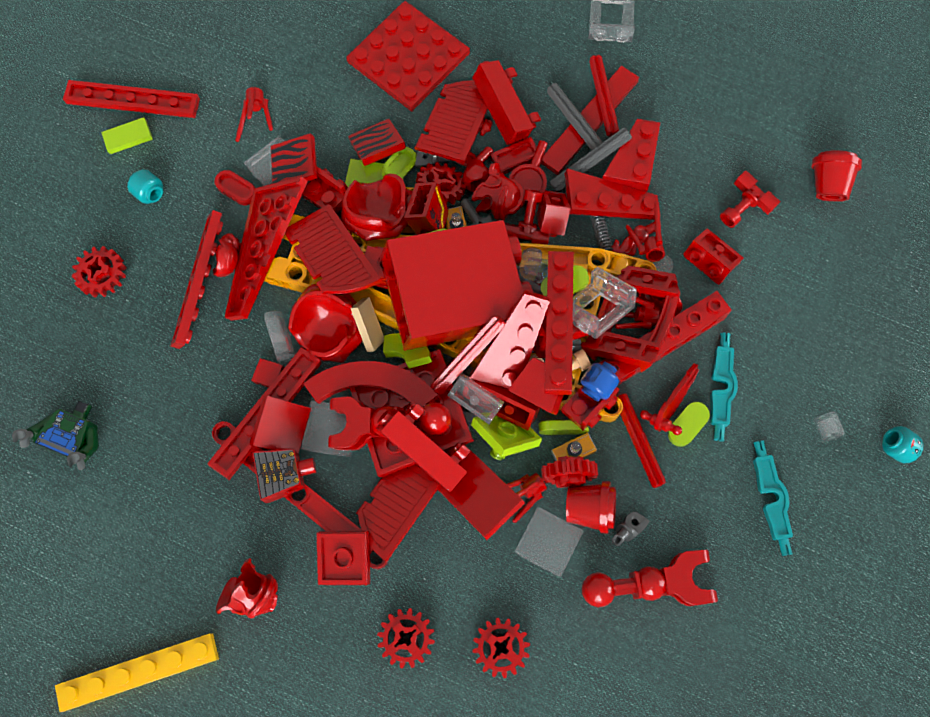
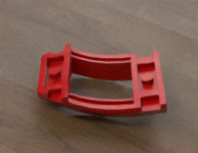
M629 265L622 269L621 274L617 277H609L607 292L595 319L600 324V332L589 335L586 342H582L580 346L594 361L598 356L640 366L642 373L652 366L665 341L677 308L680 290L676 274ZM616 288L623 291L628 290L665 298L659 320L649 341L611 333L623 299L622 295L615 293L614 290Z

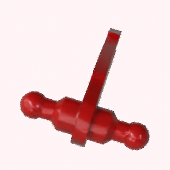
M694 363L688 369L686 375L674 389L667 402H664L658 414H651L647 410L640 412V417L648 420L655 430L671 431L677 436L682 433V428L672 424V421L669 419L674 415L691 384H693L700 370L697 369L698 365Z

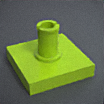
M492 413L473 417L471 426L492 447L490 455L496 460H502L508 455L539 447L542 438L531 427L527 431Z

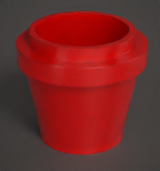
M840 150L824 151L812 159V169H814L816 198L825 201H846L850 199L857 173L862 169V159L855 153Z
M602 481V484L568 487L566 521L600 530V533L609 534V529H614L616 513V487H611V481Z

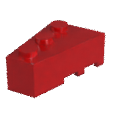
M637 119L630 130L632 139L620 147L602 179L647 192L651 181L660 122Z

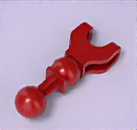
M353 397L332 398L330 400V410H334L339 414H345L347 423L341 433L328 437V447L335 450H359L372 437H385L376 429L379 425L378 420L384 412L395 409L403 415L406 410L399 406L393 407L388 405L375 410L371 407L368 408L366 404ZM431 402L423 407L425 411L413 422L416 427H421L429 435H441L450 427L451 413L445 405Z
M708 550L682 552L673 557L667 567L657 569L647 566L639 571L629 573L630 578L612 580L604 573H592L585 578L582 584V595L585 601L594 607H605L613 601L615 596L632 594L633 599L643 598L649 601L660 599L662 596H672L685 606H696L718 601L715 590L700 589L692 579V572L696 565L710 561Z

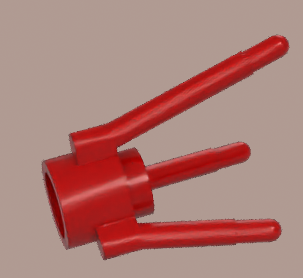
M251 87L246 90V97L243 101V110L235 138L236 142L240 141L246 115L247 119H251L252 112L260 111L261 108L264 109L269 130H273L268 109V99L264 98V92L260 88Z
M658 201L654 203L656 237L647 238L644 245H642L629 225L625 227L638 247L639 254L646 255V259L650 262L660 261L665 256Z
M618 288L614 290L615 293L643 305L637 307L635 313L619 311L617 316L635 318V321H638V323L616 324V329H651V326H656L659 319V309L654 307V302L645 301Z
M537 473L531 476L526 474L518 480L507 483L510 488L520 485L521 490L516 493L519 497L523 495L528 499L532 497L513 518V523H516L523 517L535 502L543 498L541 493L547 490L544 481H542V478Z

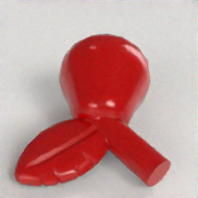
M489 146L477 156L469 152L465 164L457 162L460 165L466 166L462 181L470 192L474 193L477 186L485 182L490 176L489 169L483 163L493 153L492 148Z

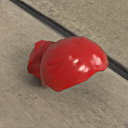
M227 233L219 239L220 245L217 246L215 251L217 265L216 268L212 269L215 276H229L234 272L238 264V252L241 243L232 233Z

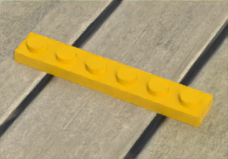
M213 633L55 685L59 711L65 712L219 660Z

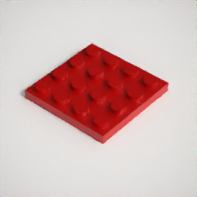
M404 1L346 59L350 65L412 112L470 54V48L407 1Z
M441 349L430 352L432 356L431 363L413 368H408L406 362L398 366L420 377L431 387V383L447 367ZM452 383L442 394H438L439 398L434 401L445 405L451 413V424L448 430L441 435L434 436L425 433L421 427H417L444 452L452 450L458 442L465 445L474 441L455 386ZM361 386L350 388L354 399L363 402L368 408L371 407L375 410L385 405L399 406L407 410L411 405L406 399L387 389ZM372 437L367 442L377 476L380 478L416 464L385 437Z

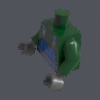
M78 401L72 413L57 409L54 413L28 429L15 430L12 433L13 442L21 439L19 441L20 447L26 448L30 444V439H32L33 443L66 456L69 468L76 463L78 470H83L86 466V461L99 448L97 425L86 420L92 406Z

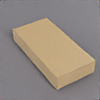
M365 297L359 300L351 308L366 351L373 352L384 342V335L370 297Z

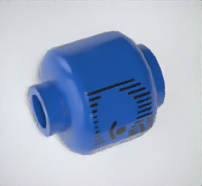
M604 362L602 365L592 363L581 378L582 391L596 401L608 399L619 384V378L615 374L617 369L607 362Z

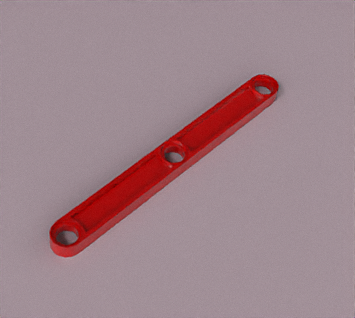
M225 421L217 423L212 429L213 439L221 446L227 439H219L218 433L220 429L228 427L231 430V434L236 429L232 424ZM256 446L252 452L264 450ZM251 452L243 464L256 474L253 453ZM305 483L306 496L303 500L295 501L292 494L285 496L288 501L325 531H362ZM369 545V550L371 554L374 550ZM383 560V562L378 565H374L370 562V567L373 569H381L387 565L388 561L386 562L385 560Z

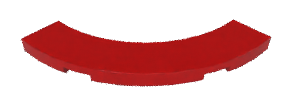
M358 361L337 365L318 373L303 383L318 404L334 394L347 390V388L359 386L390 390L411 404L413 402L418 403L422 408L439 398L438 394L425 381L410 371L399 366L376 361Z

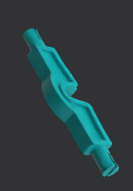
M726 332L720 333V346L715 349L711 375L713 381L723 383L726 386L725 390H713L710 394V424L715 426V441H725V427L730 424L731 401L735 398L738 390L737 377L733 371L734 348H730L731 334H726Z
M757 441L753 443L757 458L753 460L758 491L761 494L772 493L776 496V501L765 504L763 511L772 539L779 542L781 556L792 555L788 539L793 537L787 513L789 494L785 485L778 478L773 456H767L764 441Z

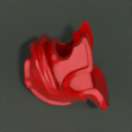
M495 162L489 167L490 176L475 189L472 201L483 200L475 209L477 213L491 210L496 220H505L508 214H514L523 206L524 193L522 186L516 180L509 179L501 173L500 164Z
M249 558L243 563L240 570L242 573L239 577H232L226 583L216 606L217 614L230 610L231 613L254 618L269 611L272 612L275 609L278 595H276L278 583L271 574L265 576L258 573Z

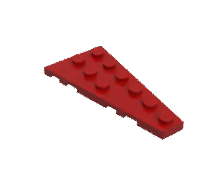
M303 177L254 188L225 318L231 321L248 318L308 182Z

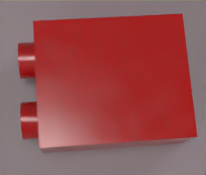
M504 220L390 239L386 241L380 257L404 351L474 337L494 315L500 316L505 322L524 290L533 292L528 281H520L516 264H520L522 259L520 242L516 235L508 236Z

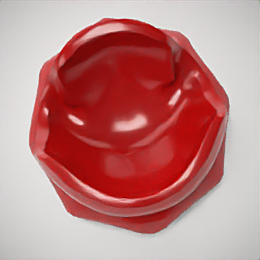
M393 173L386 174L382 180L372 183H361L353 180L343 196L341 221L348 231L365 241L396 238L409 225L405 221L404 216L413 191L407 189L403 179Z
M315 283L308 286L292 306L288 325L289 331L303 349L321 361L342 363L346 361L353 350L362 342L351 308L357 302L349 293L322 294Z

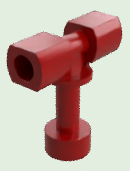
M747 170L734 182V185L743 192V200L734 208L728 207L720 214L721 221L730 228H734L741 221L740 215L749 206H758L768 215L781 202L770 191L764 193L756 186L758 180Z
M525 189L523 199L528 202L524 221H519L518 225L505 223L508 236L516 235L518 239L532 241L531 244L548 245L550 237L544 235L540 229H537V224L533 223L537 202H542L544 192Z

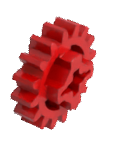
M438 162L435 163V166L427 163L426 168H420L415 181L417 183L437 182L446 205L447 202L454 205L456 200L460 201L466 189V185L463 184L461 178L463 173H456V167L449 168L447 163L443 166H440Z
M102 246L100 251L96 247H92L91 253H88L86 250L83 251L85 257H77L76 259L79 264L72 266L76 273L72 274V278L76 280L74 284L86 295L90 293L95 298L98 296V293L106 297L108 290L115 293L114 286L121 287L122 284L119 280L126 278V275L122 272L127 269L122 263L124 260L113 249L108 250L105 246ZM109 260L112 262L113 268L110 267Z
M581 456L558 457L557 461L547 463L541 469L542 481L551 483V485L556 484L557 488L578 487L586 483V481L597 479L598 476L597 463L589 461V459L584 460Z
M409 608L407 615H404L402 609H398L397 617L389 614L390 622L381 623L385 631L377 633V636L383 638V642L379 643L378 647H385L386 651L382 654V657L385 658L390 655L392 657L390 660L391 665H394L396 661H400V668L403 669L406 662H409L411 668H414L416 659L423 663L425 660L422 655L424 653L431 655L432 651L427 647L428 644H435V640L429 639V635L433 634L435 630L427 629L426 626L430 623V620L422 621L423 613L419 612L416 616H413V609ZM412 620L417 624L410 628L405 627L401 621ZM393 628V630L395 631L394 641L390 644L389 634L391 629ZM416 630L410 638L412 642L410 645L404 643L397 646L403 638L401 635L403 631L410 633ZM423 632L424 643L420 649L417 644L418 635ZM404 649L408 650L412 656L402 657L397 655L396 652Z
M496 618V625L493 626L487 621L486 626L488 629L483 630L479 628L478 631L482 635L481 638L473 639L474 642L479 644L478 648L472 650L473 653H479L480 655L475 661L476 664L483 662L485 665L482 671L486 672L489 668L492 669V677L494 678L498 672H501L503 678H506L507 671L509 670L516 675L515 667L517 665L522 668L525 667L521 661L522 657L529 658L530 656L524 652V648L530 646V643L523 642V638L527 633L518 632L520 627L518 623L511 627L510 619L508 618L505 624H501L500 618ZM496 629L508 630L504 636L495 637L490 633ZM509 637L506 645L508 652L506 654L501 652L493 659L497 649L494 646L495 642L501 643ZM515 637L519 643L518 655L512 649V641ZM484 640L490 644L491 654L487 659L483 652ZM499 659H508L512 662L510 665L503 667L495 666Z

